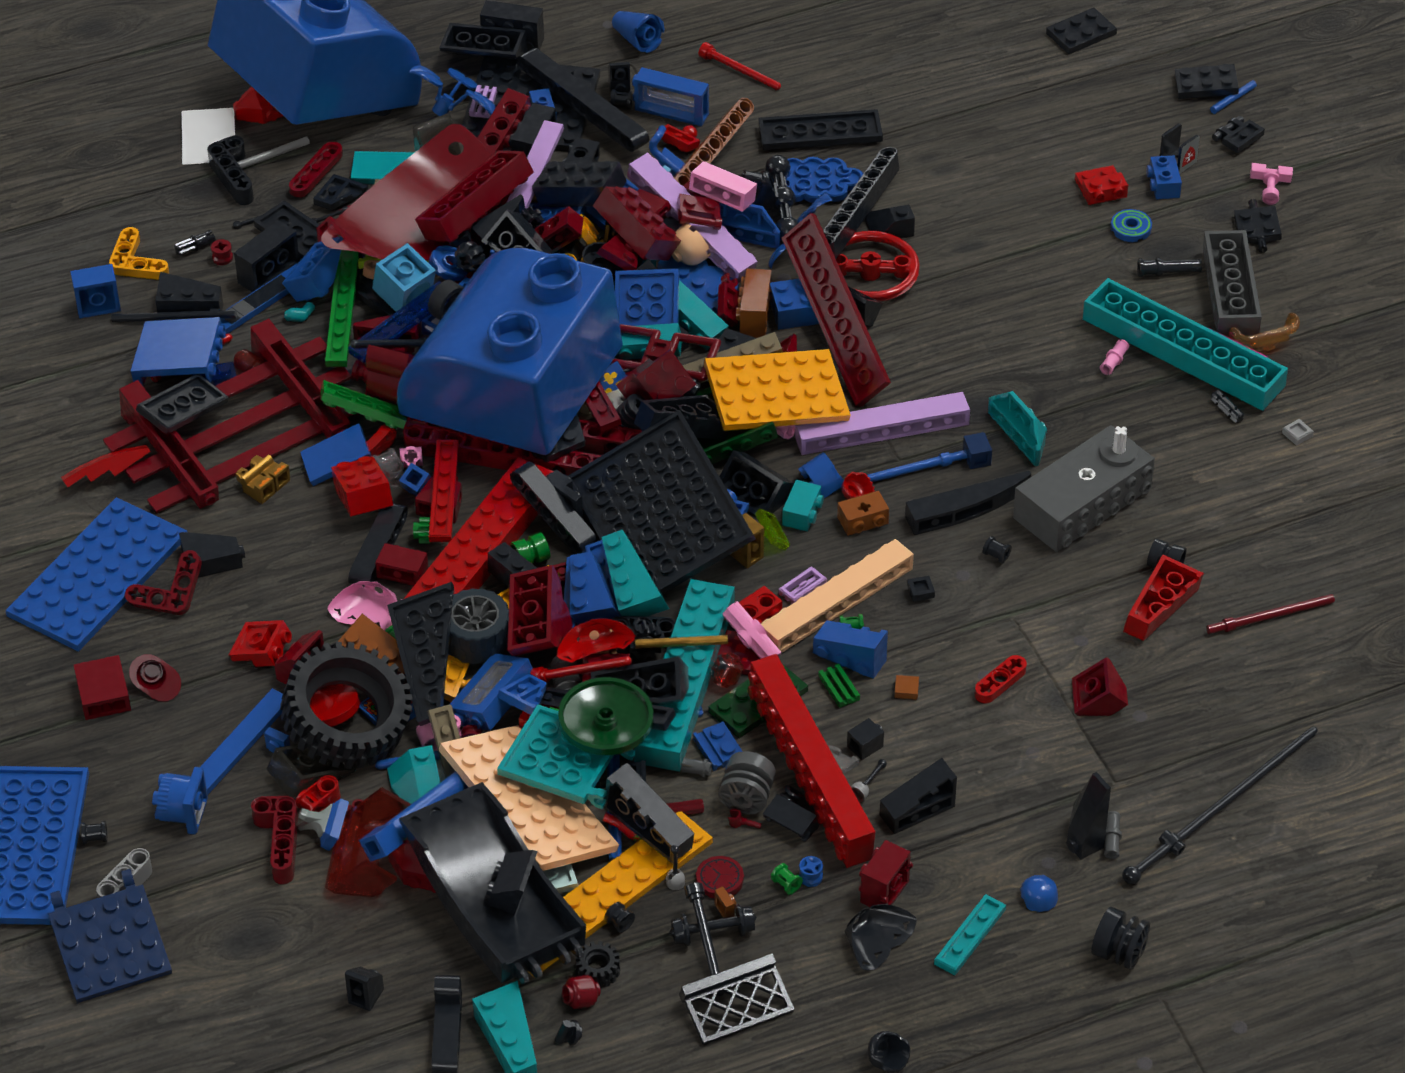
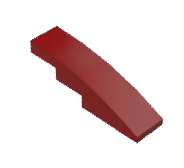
M146 445L121 449L84 463L61 478L66 486L70 487L85 475L92 482L110 470L115 477L151 451Z

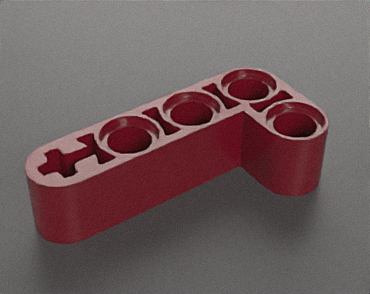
M290 796L257 797L251 803L254 824L259 828H273L270 860L273 880L278 884H288L293 880L295 872L298 829L296 801Z

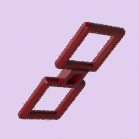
M620 324L621 333L651 338L641 362L614 358L611 364L618 361L621 368L634 370L649 358L652 361L656 360L669 349L675 354L679 342L711 346L706 358H716L721 341L717 338L684 333H674L671 341L659 339L661 336L660 330ZM704 365L701 372L686 370L691 378L705 381L708 378Z

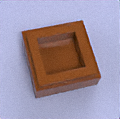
M896 675L894 698L918 699L919 677Z

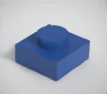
M271 727L265 731L266 748L273 753L286 757L291 751L289 735Z

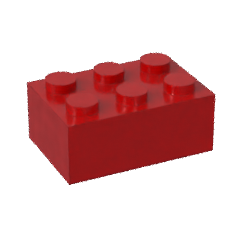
M364 456L352 462H340L337 466L331 467L335 491L350 517L393 506L389 481L373 456Z

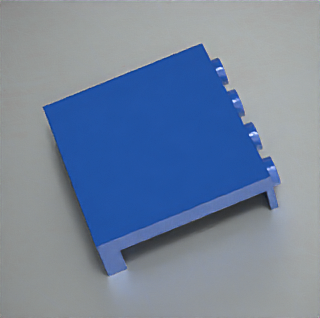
M220 317L145 321L131 368L133 382L139 380L144 387L146 377L205 374L206 380L211 383L212 377L216 375L219 351L223 348L222 339L226 337V329L224 325H221Z

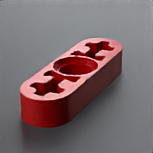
M1012 655L981 679L975 686L976 700L981 703H990L1022 678L1026 673L1027 662L1025 658L1019 655ZM1003 676L1007 680L1005 682H998L995 678Z

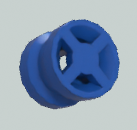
M815 856L803 858L799 864V876L802 877V884L808 887L819 885L823 879L822 861Z

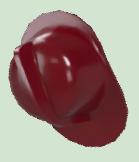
M143 654L132 661L129 668V677L137 688L158 701H169L179 694L181 689L180 675L165 661L152 654Z

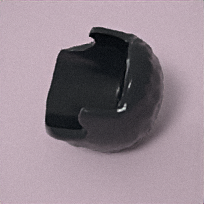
M881 1031L871 1037L868 1043V1057L874 1067L890 1073L900 1072L906 1067L911 1053L910 1044L906 1039L891 1031Z

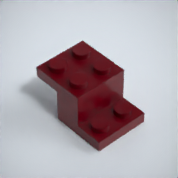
M671 349L653 362L649 358L615 383L626 399L631 394H638L645 400L681 397L697 385Z

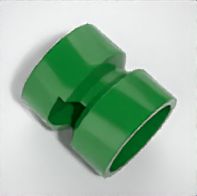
M541 532L528 536L527 541L523 538L510 544V547L532 564L534 561L541 563L551 558L548 543Z

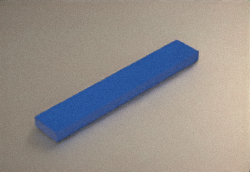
M272 688L201 765V768L204 770L207 794L216 787L282 714L283 710H280L283 693Z

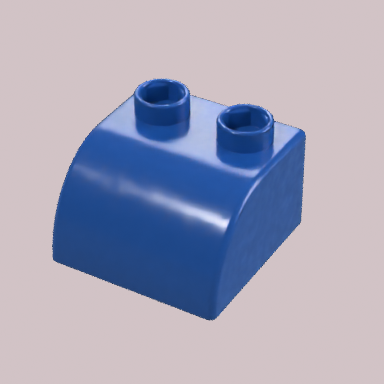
M217 0L208 47L292 124L298 125L408 107L419 103L422 77L409 73L412 67L421 65L415 47L404 34L365 0Z
M509 248L492 254L478 267L405 368L397 390L399 413L403 416L537 454L548 455L623 345L612 272L607 268L576 261L573 257L566 254H549L528 248Z

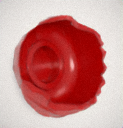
M851 472L846 475L842 483V493L848 500L875 492V487L872 486L873 482L870 481V477L865 473Z

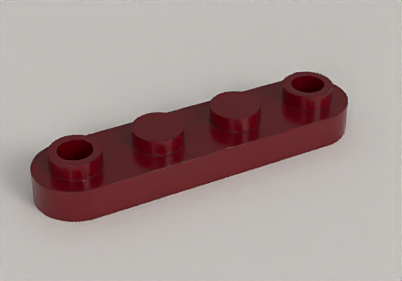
M338 142L324 144L289 182L290 194L295 197L306 196L342 158V145Z

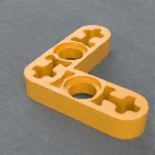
M127 227L121 231L109 260V264L113 265L115 275L159 280L160 272L169 274L168 263L165 260L134 256L140 243L138 229ZM124 249L130 250V251H128V252H126V253H121V252H120L121 250H124ZM136 266H144L142 269H135Z

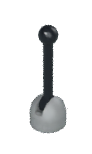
M880 759L878 761V766L864 783L859 781L851 786L859 802H863L868 796V784L881 768L887 766L886 760Z
M672 845L670 848V852L673 854V869L666 875V885L672 890H679L685 885V875L678 869L677 854L680 848L677 845Z

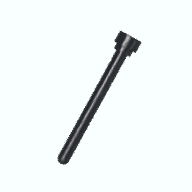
M423 335L419 339L353 340L350 345L354 349L368 348V345L382 348L420 349L429 335Z
M692 883L685 886L684 891L686 898L693 903L710 975L712 976L720 973L702 902L705 890L703 883ZM724 992L717 993L716 995L722 996Z

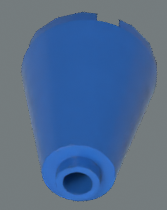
M619 11L612 19L613 28L640 52H652L662 41L660 37L665 30L664 22L654 14Z

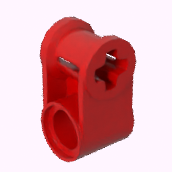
M331 775L321 777L309 788L298 794L295 800L296 806L316 812L326 809L330 804L335 803L341 798L338 780Z

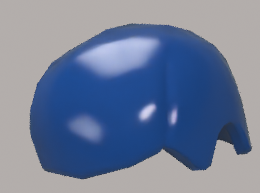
M1034 875L1027 878L1021 885V898L1024 899L1029 910L1043 912L1049 911L1056 906L1058 891L1052 879L1045 875Z

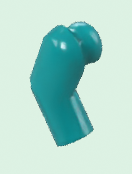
M307 302L302 308H290L285 311L284 317L287 321L303 322L315 310V306L311 302Z

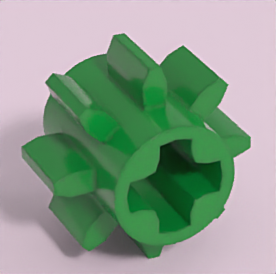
M420 517L419 522L413 523V538L419 539V544H431L429 542L430 517Z

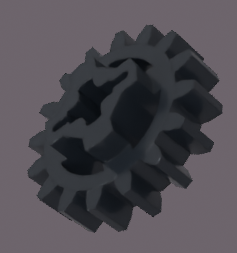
M643 621L642 624L634 622L633 627L627 626L633 631L635 639L665 638L661 627H655L653 622L649 625H646V621ZM635 639L624 649L616 648L619 654H630V658L634 659L635 663L641 659L645 662L647 657L655 658L654 653L662 652V647L635 649Z

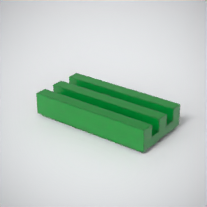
M836 664L833 669L828 667L825 672L823 670L818 671L819 678L839 708L860 700V694L840 664ZM828 677L832 678V680L836 684L837 689L839 690V692L842 693L845 700H842L839 693L837 692V690L835 689V687L833 686Z

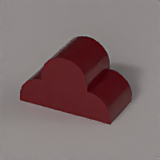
M368 345L366 368L369 372L366 381V395L398 405V384L401 375L414 355Z
M553 565L510 574L508 652L512 656H518L558 647L573 626L569 609L562 598V587Z

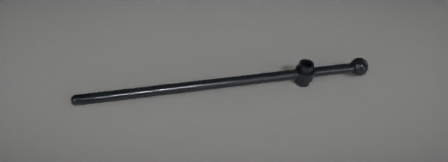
M1315 726L1307 729L1178 833H1171L1169 830L1164 831L1159 837V841L1162 843L1159 848L1136 866H1128L1123 870L1122 877L1124 881L1134 885L1139 882L1141 874L1168 852H1173L1176 856L1180 855L1186 848V845L1182 842L1184 839L1314 737L1318 729Z

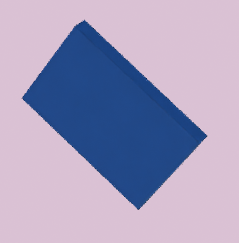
M359 423L300 452L310 483L313 486L332 478L331 467L337 466L340 462H352L364 456L372 457Z

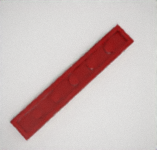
M459 440L436 441L429 542H450L452 540Z

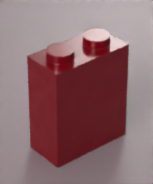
M119 655L73 665L85 720L131 711Z

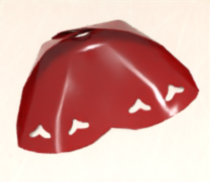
M591 619L588 622L575 626L566 634L558 647L557 657L573 663L578 659L600 651L615 648L624 649L634 641L635 635L630 628L621 622L611 619ZM598 631L599 638L596 640L591 639L589 636L590 632Z

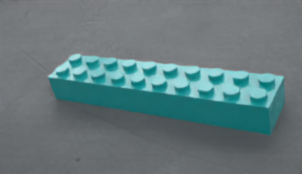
M1109 278L1084 301L1083 320L1262 411L1286 386L1287 367Z
M690 579L671 638L725 635L729 622L723 617L722 613L731 604L735 603V587ZM721 645L667 647L663 659L679 656L688 666L689 689L683 701L662 705L652 704L674 708L676 716L666 731L651 729L647 738L634 748V751H636L634 762L646 760L647 766L680 772L682 761L686 755L700 712V706H702L712 676L710 671L714 670L713 665L715 666L714 662Z

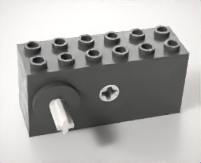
M1110 425L1015 487L1013 518L1051 549L1058 552L1062 548L1068 547L1077 538L1083 537L1095 526L1101 525L1111 515H1116L1120 509L1132 504L1141 495L1147 494L1152 488L1155 458L1127 437L1126 427L1120 428L1117 426L1115 428Z

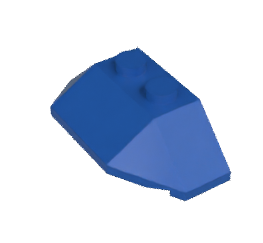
M720 203L722 226L735 239L776 249L780 246V230L763 206L751 204L742 212Z

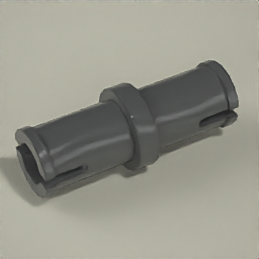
M1116 811L1108 812L1104 855L1108 859H1116L1120 855L1119 841L1122 838V832L1120 831L1121 815Z

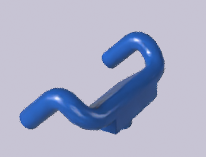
M661 125L651 138L649 149L662 167L666 165L671 169L670 173L674 177L684 165V162L666 147L661 152L658 150L657 144L666 132V127Z

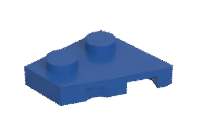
M527 674L501 688L498 698L531 715L537 704H540L546 691L547 683L531 674Z

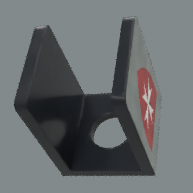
M1180 123L1162 134L1160 156L1175 155V158H1178L1179 174L1197 162L1200 138L1196 134L1180 145L1182 129Z

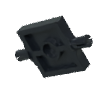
M1252 199L1248 201L1250 209L1234 210L1237 230H1246L1248 243L1258 244L1259 252L1262 253L1263 247V252L1265 253L1267 251V242L1282 240L1276 207L1258 208L1257 200L1253 199L1252 202Z

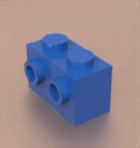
M1175 155L1151 157L1150 165L1146 167L1147 177L1151 178L1150 190L1154 191L1155 198H1180L1182 181Z

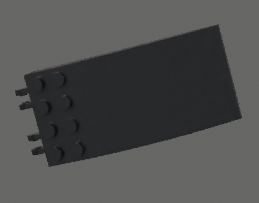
M483 782L399 818V822L424 873L447 912L475 952L501 983L516 977L524 985L529 982L527 971L535 978L542 976L540 965L557 957L565 965L570 963L571 957L568 953L570 951L578 959L584 956L581 946L585 945L586 924L560 895L536 860H534L515 915L487 905L490 896L486 895L490 881H496L497 876L493 875L497 861L502 862L505 853L526 851L528 848L510 820L508 811Z

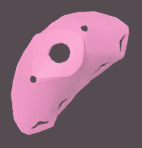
M360 581L343 589L331 601L327 609L337 622L352 625L363 613L374 623L380 622L381 628L386 630L392 625L387 605L397 602L395 593L378 582ZM375 587L381 588L383 593H378ZM334 609H341V616L338 614V611H335Z

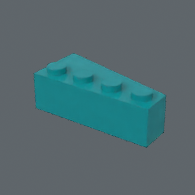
M518 981L473 998L474 1018L505 1073H537V1062Z

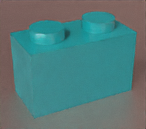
M800 480L795 481L782 510V526L808 532L811 523L814 524L816 521L817 509L823 505L824 495H821V485Z

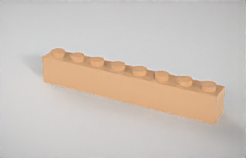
M894 539L890 543L884 544L874 553L867 555L860 562L851 565L841 574L832 577L830 581L822 586L816 587L811 593L800 597L795 603L787 608H783L770 619L764 620L761 625L766 630L767 636L781 652H784L820 629L826 620H834L913 569L914 554L898 540Z

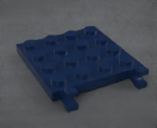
M131 869L121 871L125 890L74 906L64 907L60 891L50 893L54 912L48 913L77 1003L172 974V968L143 884L135 886Z

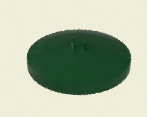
M611 677L594 678L579 683L565 694L558 710L559 727L566 740L584 752L595 755L621 754L637 747L647 738L653 726V706L646 693L631 682Z

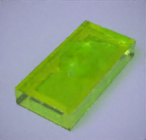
M759 509L755 516L764 527V536L771 545L786 550L790 543L776 516L763 509Z

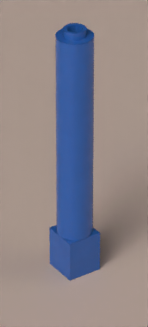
M456 771L387 823L376 827L359 840L370 862L386 857L404 843L403 840L407 836L399 822V818L469 788Z

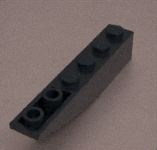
M1031 472L1016 473L907 501L905 518L914 535L975 519L1014 500L1015 487L1031 478Z

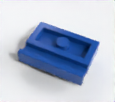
M724 722L702 729V732L698 734L696 732L693 733V740L705 759H708V762H712L713 771H716L721 766L723 768L726 767L731 755L743 752Z

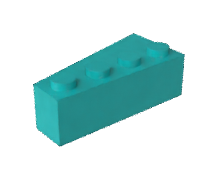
M679 280V326L685 328L690 335L719 339L724 330L728 329L729 325ZM700 345L701 347H703V348H704L705 350H707V351H708V350L710 349V347H711V346Z
M620 530L603 536L602 541L620 614L622 616L648 617L670 609L625 532Z

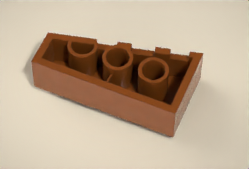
M746 269L745 276H741L738 308L736 310V320H740V333L755 338L766 335L770 303L771 270Z
M362 613L338 642H342V646L345 648L348 642L354 643V649H359L361 644L367 646L365 652L370 654L373 649L379 651L378 658L382 659L384 655L390 659L388 662L389 666L395 663L399 667L396 675L403 673L405 676L396 639Z

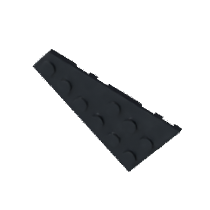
M452 582L387 605L406 680L410 686L409 692L412 694L416 719L420 726L430 723L428 710L442 707L444 703L454 594Z

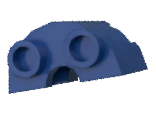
M824 452L798 468L804 479L809 477L811 481L808 483L821 485V495H824V498L842 487L844 482Z

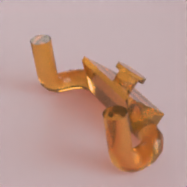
M1289 313L1282 328L1245 336L1237 327H1232L1227 337L1255 348L1263 346V350H1272L1276 348L1275 343L1289 340V334L1296 332L1299 328L1300 320L1296 313Z

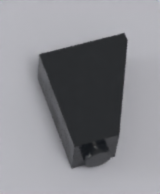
M190 532L179 533L182 553L187 550H193L201 557L202 565L198 578L243 568L242 558H245V551L243 545H238L236 537ZM191 557L190 560H186V563L190 567V564L195 563V560Z

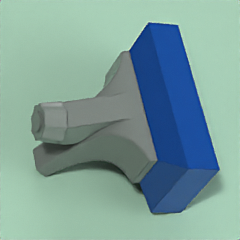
M340 798L320 812L302 808L298 818L303 821L299 823L298 829L300 831L307 829L315 830L320 838L321 848L330 851L339 839L349 802Z

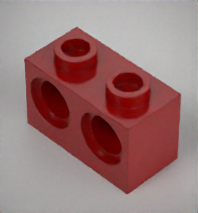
M766 586L761 587L739 602L752 619L758 620L760 624L782 610V600Z

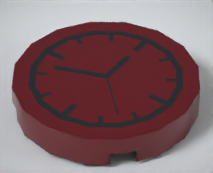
M713 856L704 860L698 866L696 882L703 883L705 895L715 898V890L720 887H724L728 894L735 895L743 886V868L736 860L730 857Z

